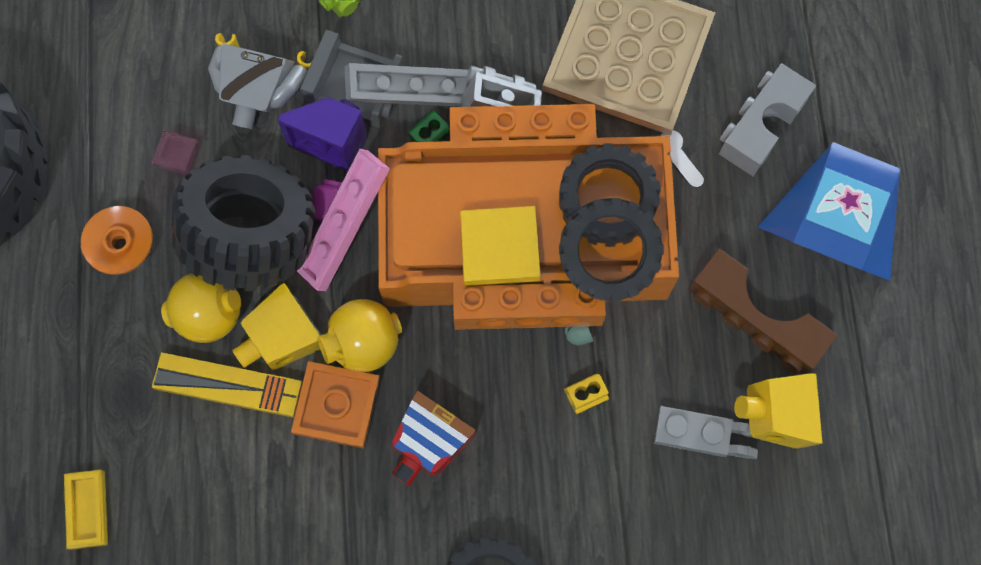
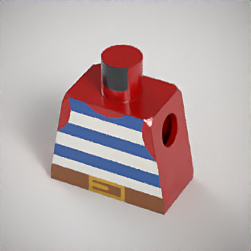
M417 391L391 443L393 450L403 456L391 474L407 486L412 484L421 469L436 478L475 438L476 430Z

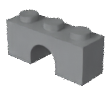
M782 63L774 74L767 71L757 86L761 90L756 99L749 97L738 113L743 116L739 123L735 125L731 122L720 137L724 144L719 155L754 177L779 137L765 128L762 119L774 116L791 124L811 96L816 85Z

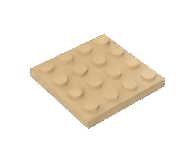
M576 0L542 85V91L578 104H595V109L671 136L715 12L680 0Z

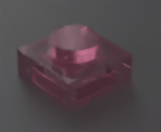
M163 131L152 163L155 167L186 175L190 171L199 143L195 139Z

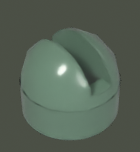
M589 326L565 327L567 340L573 345H585L594 341Z

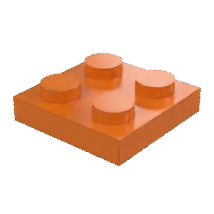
M308 361L291 433L293 435L364 449L380 376Z

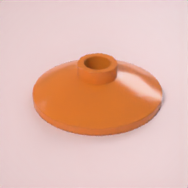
M113 206L99 211L90 218L81 235V250L87 262L94 269L109 275H121L138 268L148 257L153 244L152 229L146 218L138 211L125 206ZM118 240H126L124 247L115 249V244Z

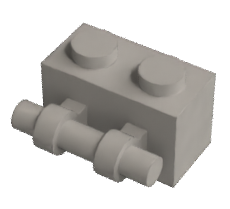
M470 66L467 79L471 81L462 95L461 107L541 105L542 91L536 89V84L526 82L524 77L515 74L512 77L496 73L494 68L484 66L483 69Z

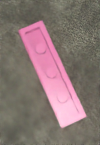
M359 149L310 245L305 263L297 270L317 291H326L390 170L388 166L368 150Z

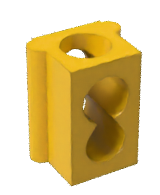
M594 374L564 388L576 414L609 400V392L600 374ZM589 386H596L599 392L597 394L589 393L586 400H578L575 397L576 392L579 390L585 392Z

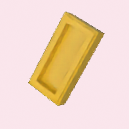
M93 470L64 474L66 548L73 550L108 545L105 471Z

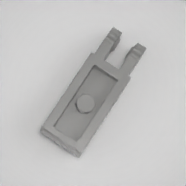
M665 406L659 407L654 437L655 444L721 457L730 455L757 459L758 450L751 446L730 445L731 433L752 437L748 423L733 422V419Z

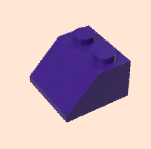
M328 97L282 113L278 118V123L288 147L347 172L359 149L363 148L368 138L361 110L356 104L345 99H341L339 102Z

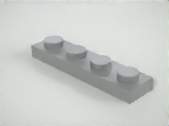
M349 63L344 66L346 100L351 102L461 106L462 95L471 81L467 79L468 70L357 63Z

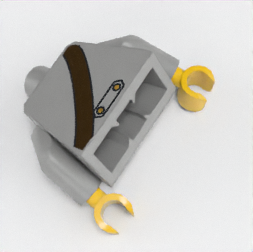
M218 33L215 36L218 47L214 50L208 71L214 89L219 93V99L236 104L232 124L253 129L256 111L274 112L276 108H281L300 89L311 63H304L306 59V52L304 51L298 53L297 65L294 66V61L240 48L235 34H232L231 40L225 43L223 34Z

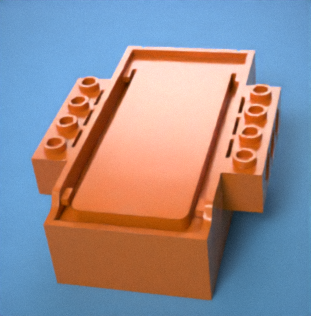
M595 104L450 107V141L409 142L398 148H378V159L390 168L378 191L379 291L384 306L453 305L455 330L602 326L606 316V300L595 299L580 291L571 283L561 265L559 244L561 233L566 223L563 219L562 210L559 207V190L564 170L571 164V160L577 154H584L585 150L591 146L599 148L606 143H612L613 147L618 148L624 145L630 147V151L634 154L638 152L646 158L645 162L647 165L654 167L656 171L655 178L660 182V203L653 220L659 226L662 234L661 239L662 244H664V255H662L660 262L662 265L659 272L653 278V282L647 288L640 291L638 295L622 299L621 301L667 300L679 278L678 261H676L678 251L670 136L597 138ZM604 168L594 170L584 177L579 184L578 198L581 207L592 201L604 198H621L639 205L640 193L638 186L630 176L621 170ZM535 206L540 281L465 286L460 211ZM605 217L597 221L616 223L625 220L617 217ZM583 236L579 243V257L585 270L594 278L606 282L619 281L631 275L638 267L643 254L642 240L639 236L634 237L633 241L628 244L616 243L615 247H605L604 243L590 244L587 242L588 239Z

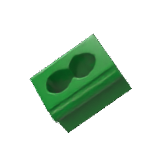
M432 111L407 133L410 136L411 142H440L450 133V126L435 111ZM432 128H439L436 131H431L432 134L430 138H421V136L423 135H429V132Z

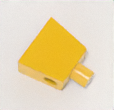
M283 283L242 320L241 325L250 338L232 351L243 368L263 357L272 370H276L320 350L317 339L320 335L285 283Z
M816 374L774 378L748 385L747 396H739L736 399L734 406L735 414L738 418L749 419L750 434L753 438L797 449L822 444Z

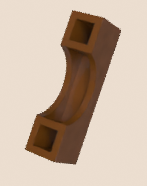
M719 248L692 283L689 291L693 293V298L703 307L708 309L712 307L723 315V321L735 330L742 329L752 337L751 341L759 349L765 352L771 351L781 358V364L792 373H801L803 375L811 372L838 335L809 313L791 321H778L763 315L754 307L747 293L746 280L749 269Z

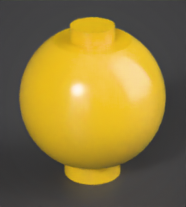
M189 273L173 285L167 300L162 305L161 314L165 324L170 328H174L185 339L197 343H209L223 338L234 328L240 315L241 298L236 288L234 291L227 290L218 283L213 286L204 282L203 276L199 275L196 277Z
M357 299L340 306L328 321V333L318 336L317 339L327 364L337 361L348 370L369 372L382 367L392 358L398 346V334L402 333V327L395 312L390 314L385 306L376 301Z

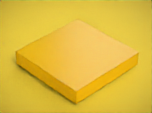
M535 206L460 211L465 286L540 281Z

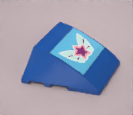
M832 142L757 227L890 281L900 168Z

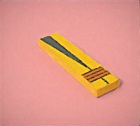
M161 352L152 388L154 390L294 418L303 382Z

